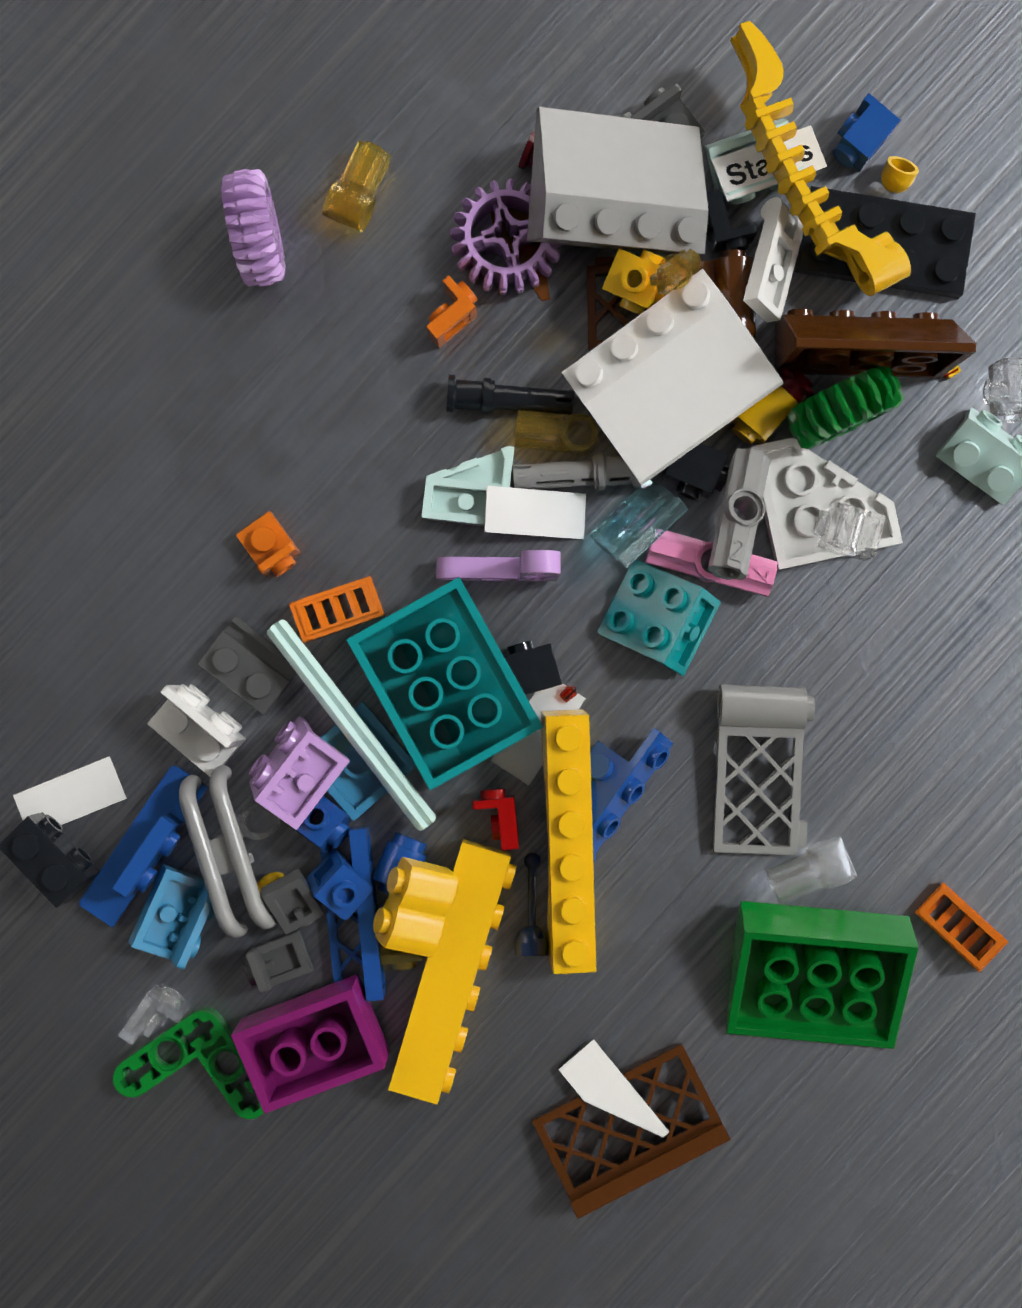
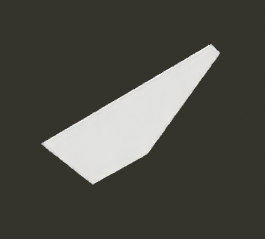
M594 1039L558 1069L584 1102L661 1137L669 1133V1130Z

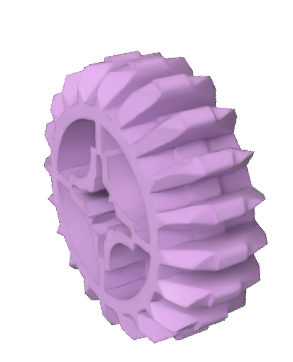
M241 169L224 175L221 182L223 212L229 234V242L231 243L233 257H235L240 277L248 287L258 285L259 287L269 286L274 282L282 281L286 274L285 256L274 201L265 174L260 169Z
M511 178L507 180L505 190H499L497 181H491V193L486 194L481 187L477 186L474 190L477 202L469 198L462 200V207L467 213L455 212L454 222L460 227L450 230L451 239L458 241L451 247L452 254L458 257L463 256L458 262L459 270L466 271L473 268L469 274V281L474 284L484 277L483 290L486 292L492 289L494 282L499 283V292L503 296L507 294L508 284L515 285L517 294L524 292L523 281L526 279L532 287L536 288L539 286V278L536 272L549 277L552 273V268L547 262L558 263L560 253L554 248L563 246L562 244L541 242L534 256L520 265L519 250L523 246L532 243V241H527L529 219L523 221L514 219L510 215L508 208L522 211L529 216L531 185L526 182L522 185L520 191L514 190V180ZM494 211V225L487 230L481 231L482 236L472 238L479 221ZM502 221L510 237H513L512 254L509 251L508 244L501 238ZM484 252L485 255L497 254L504 259L506 267L493 265L484 260L478 253Z

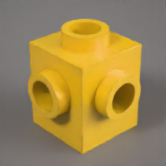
M619 248L602 289L622 297L619 306L640 315L646 308H650L675 289L673 279L676 273L664 268L667 259L643 249L639 257Z

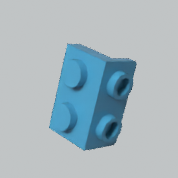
M163 864L128 940L130 946L170 959L175 967L184 969L189 958L193 959L201 944L200 933L206 920H210L214 916L203 878Z

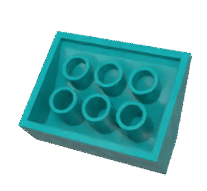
M460 577L346 639L429 790L438 787L543 728Z

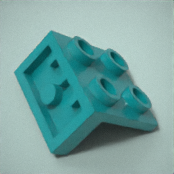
M633 560L598 629V633L607 639L655 660L670 671L684 677L721 601L701 586L639 560Z

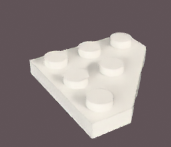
M794 437L751 447L764 451L765 455L771 459L763 501L765 503L764 516L774 561H778L777 571L903 543L895 505L892 500L857 481L858 478L830 460L826 461L811 450L801 448Z

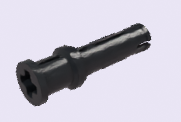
M449 374L446 412H453L454 409L480 410L482 415H488V413L492 414L494 409L572 417L574 390L495 385V380H491V378L484 377L483 381L459 380L455 375Z

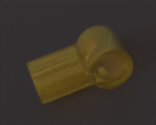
M358 140L340 181H334L327 193L322 215L362 233L372 217L376 204L375 195L392 161L391 154L372 142Z
M518 410L515 448L565 452L575 456H586L597 447L599 440L598 427L594 419L589 415L583 413L564 415ZM576 425H584L592 433L590 440L583 445H575L568 439L569 431Z

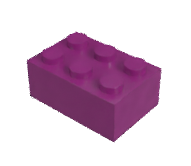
M359 974L243 1017L231 1034L264 1114L385 1068L390 1053L389 1046L370 1001L366 1002V993Z

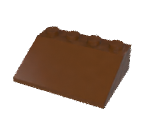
M791 309L787 311V315L782 314L781 320L775 324L774 369L778 374H780L779 371L782 368H785L790 372L794 369L798 370L804 375L855 376L871 368L885 366L890 367L893 375L897 377L941 378L976 353V342L953 319H939V314L933 312L916 313L913 315V318H897V313L892 311L874 312L871 314V317H855V312L851 310H835L829 312V316L813 315V311L810 309Z

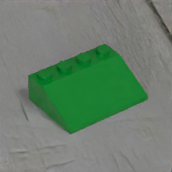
M740 901L734 935L726 1033L894 1049L919 948L910 916Z

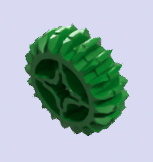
M878 366L851 378H847L797 404L787 416L790 424L789 429L801 448H814L868 424L897 408L904 400L900 390L902 387L897 376L893 375L890 367Z

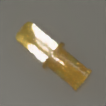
M683 249L677 254L668 255L660 262L657 272L650 276V286H657L658 294H667L672 289L683 288L689 283L692 276L700 270V256L692 249H689L687 252Z

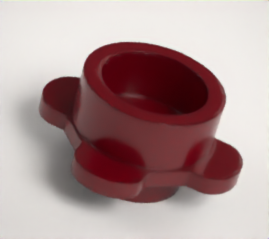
M785 368L779 371V376L784 383L781 387L798 404L815 395L811 389V381L804 374L795 369L792 372Z

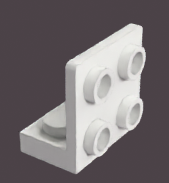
M184 684L166 685L161 690V693L168 700L147 724L211 777L213 770L220 765H225L245 742L246 738L239 733L242 726L226 712L223 711L219 714L208 707L207 704L210 699L194 685L190 684L189 687Z

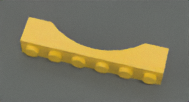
M583 709L541 711V724L543 726L541 728L548 832V962L553 974L597 972L589 714Z

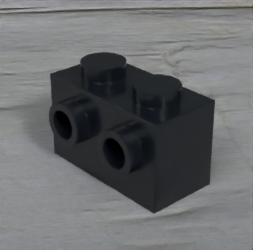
M41 812L27 816L0 842V850L58 908L70 902L100 871L93 865L92 857L83 848L74 845L63 834L65 831L59 822L50 815H45Z

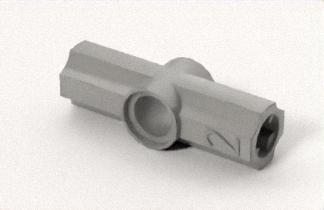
M737 448L732 453L722 503L714 514L716 532L708 570L716 577L726 580H743L747 577L757 525L765 514L763 495L771 459L765 455L764 451L755 448ZM734 508L741 510L745 520H742L735 514Z

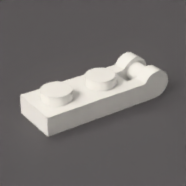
M778 197L769 199L761 209L760 215L765 221L743 299L766 323L781 320L803 236V225L798 216L789 214L788 206Z

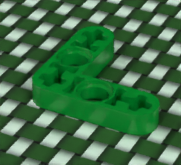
M201 1007L193 1011L125 1058L116 1067L113 1074V1084L121 1095L138 1097L197 1057L239 1117L255 1119L264 1113L259 1100L257 1101L258 1107L252 1102L247 1105L242 1102L246 1092L240 1083L235 1089L230 1086L246 1070L231 1037L233 1031L223 1016L217 1010L210 1007ZM197 1018L203 1023L210 1020L214 1025L209 1031L211 1037L209 1038L207 1034L203 1033L193 1039L190 1045L195 1050L191 1051L185 1036L190 1034L199 1025ZM179 1029H182L183 1035L178 1032ZM172 1041L178 1045L180 1049L178 1061L167 1063L160 1058L158 1047L161 1042ZM222 1052L235 1054L239 1060L238 1070L232 1074L221 1072L216 1064L217 1056ZM149 1061L153 1068L148 1070L139 1079L141 1085L136 1081L129 1084L125 1079L129 1073L128 1066L132 1071H135ZM247 1077L243 1084L249 1092L253 1093L255 1091L249 1077Z

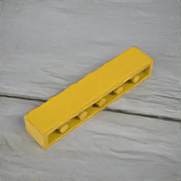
M463 838L453 870L458 876L456 894L450 910L445 916L439 944L433 956L427 958L391 1078L389 1091L438 1105L441 1092L450 1093L456 1069L449 1067L453 1051L461 1053L468 1032L467 1027L461 1026L466 1010L474 1012L481 988L473 985L478 969L486 971L493 948L485 943L490 928L498 931L505 906L497 904L501 889L510 890L517 865L510 863L511 852Z

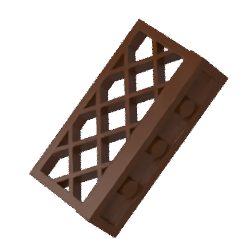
M682 1043L623 1073V1076L628 1081L635 1078L651 1084L646 1099V1104L649 1107L656 1086L679 1093L673 1117L653 1111L660 1120L671 1123L666 1140L654 1144L640 1139L643 1128L639 1126L635 1137L611 1129L615 1117L613 1114H610L607 1127L582 1119L587 1102H584L580 1096L532 1120L568 1194L570 1204L577 1219L731 1140ZM679 1056L686 1069L682 1088L658 1081L662 1064ZM656 1067L653 1079L642 1075ZM689 1079H691L698 1094L686 1090ZM684 1096L702 1101L710 1117L695 1125L678 1120ZM581 1106L578 1117L567 1114ZM559 1117L575 1122L576 1126L570 1145L566 1146L552 1141L545 1124ZM580 1125L605 1133L598 1156L573 1148ZM676 1125L686 1128L682 1132L673 1136V1132ZM609 1135L633 1143L629 1158L626 1161L618 1164L602 1158ZM638 1145L649 1148L635 1155ZM556 1149L567 1152L564 1164ZM571 1154L595 1162L591 1179L577 1186H574L567 1172ZM600 1164L610 1167V1169L597 1175Z

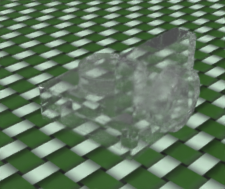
M155 985L145 995L118 1036L133 1045L141 1035L147 1038L152 1035L163 1018L158 1011L174 1022L179 1023L190 1008L183 1003L184 997L173 988L168 986L160 988Z

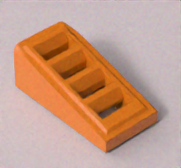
M371 576L289 603L301 639L306 644L385 616ZM360 589L363 591L370 610L363 614L354 592ZM346 595L354 617L346 619L338 597ZM330 601L337 620L336 623L329 624L322 603ZM307 608H314L321 628L313 630L306 611Z
M944 882L914 912L979 973L1009 943ZM947 897L952 904L935 921L930 914ZM960 909L965 916L948 933L943 926ZM971 922L975 923L978 928L960 944L955 938ZM985 933L991 939L973 956L968 950Z

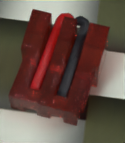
M569 684L559 696L567 703L578 692L575 686Z

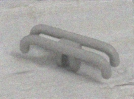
M220 765L211 773L209 786L212 802L223 834L210 840L208 838L196 798V790L202 784L199 776L189 775L182 780L179 788V803L216 920L226 935L231 938H238L247 933L248 925L243 920H236L233 915L221 878L223 874L235 871L247 911L257 926L262 929H270L276 926L278 922L272 912L266 910L251 866L254 858L252 852L247 853L243 841L246 833L244 827L239 828L227 790V781L231 778L232 770L226 765Z

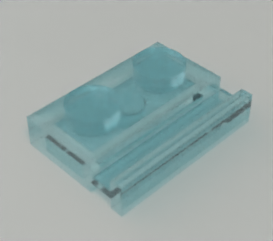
M650 479L641 485V488H638L589 535L600 548L627 568L689 509L679 497L673 496L669 490L653 479Z

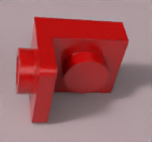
M505 788L481 790V798H475L471 801L472 810L498 808V815H491L493 841L501 840L502 850L519 849L515 795H506Z

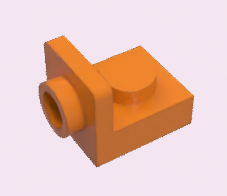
M449 275L442 282L444 291L454 303L451 306L448 303H444L438 307L428 318L430 323L426 326L428 336L439 349L477 318L476 306L474 305L477 297L465 282L461 280L456 284Z
M270 510L236 534V537L257 564V569L266 577L272 573L275 577L286 573L296 564L293 558L301 553Z

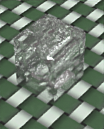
M835 502L828 506L827 511L821 510L814 528V535L819 536L817 547L863 561L875 558L886 516Z

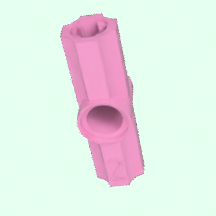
M655 527L647 551L646 564L693 576L703 582H714L764 597L769 596L777 573L778 561L751 554L746 578L743 580L722 579L714 576L713 573L706 572L701 565L702 554L712 551L713 542H706Z

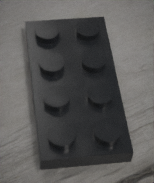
M811 186L810 191L813 192L821 187ZM828 189L829 197L827 201L819 204L823 212L836 206L840 207L842 216L839 221L835 222L839 231L855 224L858 231L869 238H873L883 232H888L894 242L900 244L906 252L911 265V274L909 277L888 288L959 299L963 295L976 213ZM803 233L795 272L856 282L846 262L825 253L817 256L814 250L816 247L810 235L805 236Z

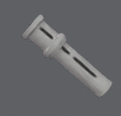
M596 453L590 460L513 464L514 488L548 489L594 485V489L604 491L607 486L630 484L634 488H641L640 482L621 456L605 457L603 453Z

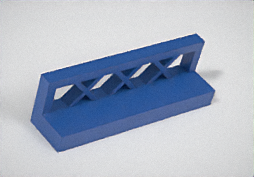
M370 826L349 827L350 830L347 835L350 839L351 859L349 862L354 872L371 885L373 891L357 908V915L353 913L350 916L358 924L360 942L353 950L339 939L338 928L345 920L340 918L337 922V914L326 907L334 983L343 980V969L353 958L363 967L366 1002L384 1000L387 989L383 950L381 943L375 938L376 933L373 930V921L378 910L376 883L375 879H373L374 864ZM330 849L326 854L320 850L321 861L329 854ZM360 948H361L362 957H361L359 954H357V952L360 950ZM340 949L349 955L343 963Z

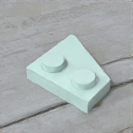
M507 446L478 459L476 457L465 461L451 469H444L427 475L421 518L423 520L485 526L487 486L510 487L514 447Z

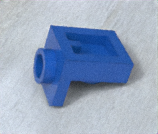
M333 848L306 878L313 896L343 920H347L373 891L371 885L354 872L347 856L337 848Z

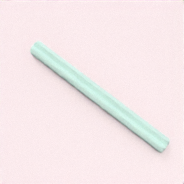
M282 619L273 624L267 630L269 638L414 827L422 831L431 825L436 819L433 811L288 622Z

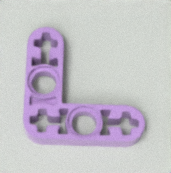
M553 550L521 551L520 557L436 558L437 580L452 581L460 577L462 581H557L561 574V552Z

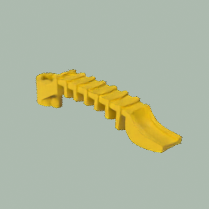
M751 21L741 23L738 26L739 31L735 36L731 37L730 42L746 75V91L740 104V108L746 117L744 125L747 131L751 130L756 140L755 148L757 153L762 152L767 162L766 169L768 174L773 173L779 184L777 188L779 194H784L789 201L792 216H798L803 225L802 231L804 235H810L816 247L814 250L817 256L825 253L846 262L859 288L868 296H873L909 277L911 274L909 258L901 245L894 242L888 232H883L873 238H869L859 232L855 224L839 231L835 222L839 221L842 216L840 207L836 206L823 212L819 204L827 201L829 197L827 187L824 186L811 192L807 183L813 181L816 176L813 165L801 171H798L795 163L803 160L805 151L802 144L787 150L784 144L785 141L795 137L797 133L795 122H790L776 128L773 122L792 114L794 109L792 98L769 106L765 105L783 80L784 69L772 45Z

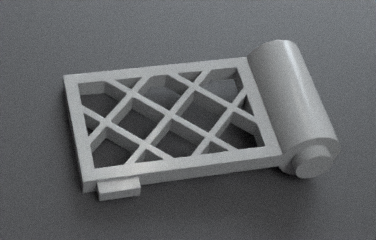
M719 685L717 696L718 734L713 852L798 855V847H806L808 822L800 820L803 742L806 722L813 721L815 700L814 696H807L805 687ZM728 736H745L756 748L741 762L736 764L727 754ZM753 737L767 738L760 744H758ZM777 737L793 738L792 755L780 766L764 750ZM761 753L775 770L756 786L742 769ZM726 760L734 767V768H733L729 773H727V774H726ZM790 765H792L791 778L784 772ZM739 773L753 790L735 806L725 796V785ZM779 775H782L791 785L790 796L776 807L762 791ZM760 795L774 811L754 827L740 811L756 796ZM724 803H726L731 808V810L725 816ZM790 806L788 820L782 813ZM736 815L751 830L740 842H723V827ZM778 816L789 827L788 844H770L761 834ZM757 836L763 843L750 842Z

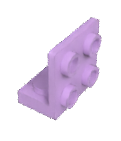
M301 716L294 723L289 720L284 724L275 737L274 741L278 743L268 757L262 754L249 771V775L252 777L249 784L254 800L295 830L300 827L350 762L348 757L316 735L307 720Z

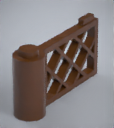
M739 249L726 250L721 253V258L711 261L665 262L664 268L676 273L673 279L675 288L678 287L676 284L686 273H697L704 269L756 341V312L743 301L754 258L746 256V251ZM596 257L595 265L587 266L589 351L605 341L597 340V324L608 313L623 326L629 323L614 309L622 297L616 295L608 303L596 292V277L608 275L615 257ZM596 301L604 307L598 315H596Z

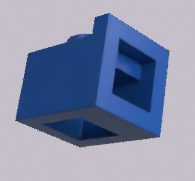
M868 93L857 111L853 112L838 130L837 134L842 139L834 148L833 155L844 166H853L860 172L891 136L901 119Z
M323 796L295 831L326 854L331 846L335 849L345 840L350 830L348 825L352 820L347 813ZM317 811L323 812L324 819L320 824L313 825L310 823V820Z

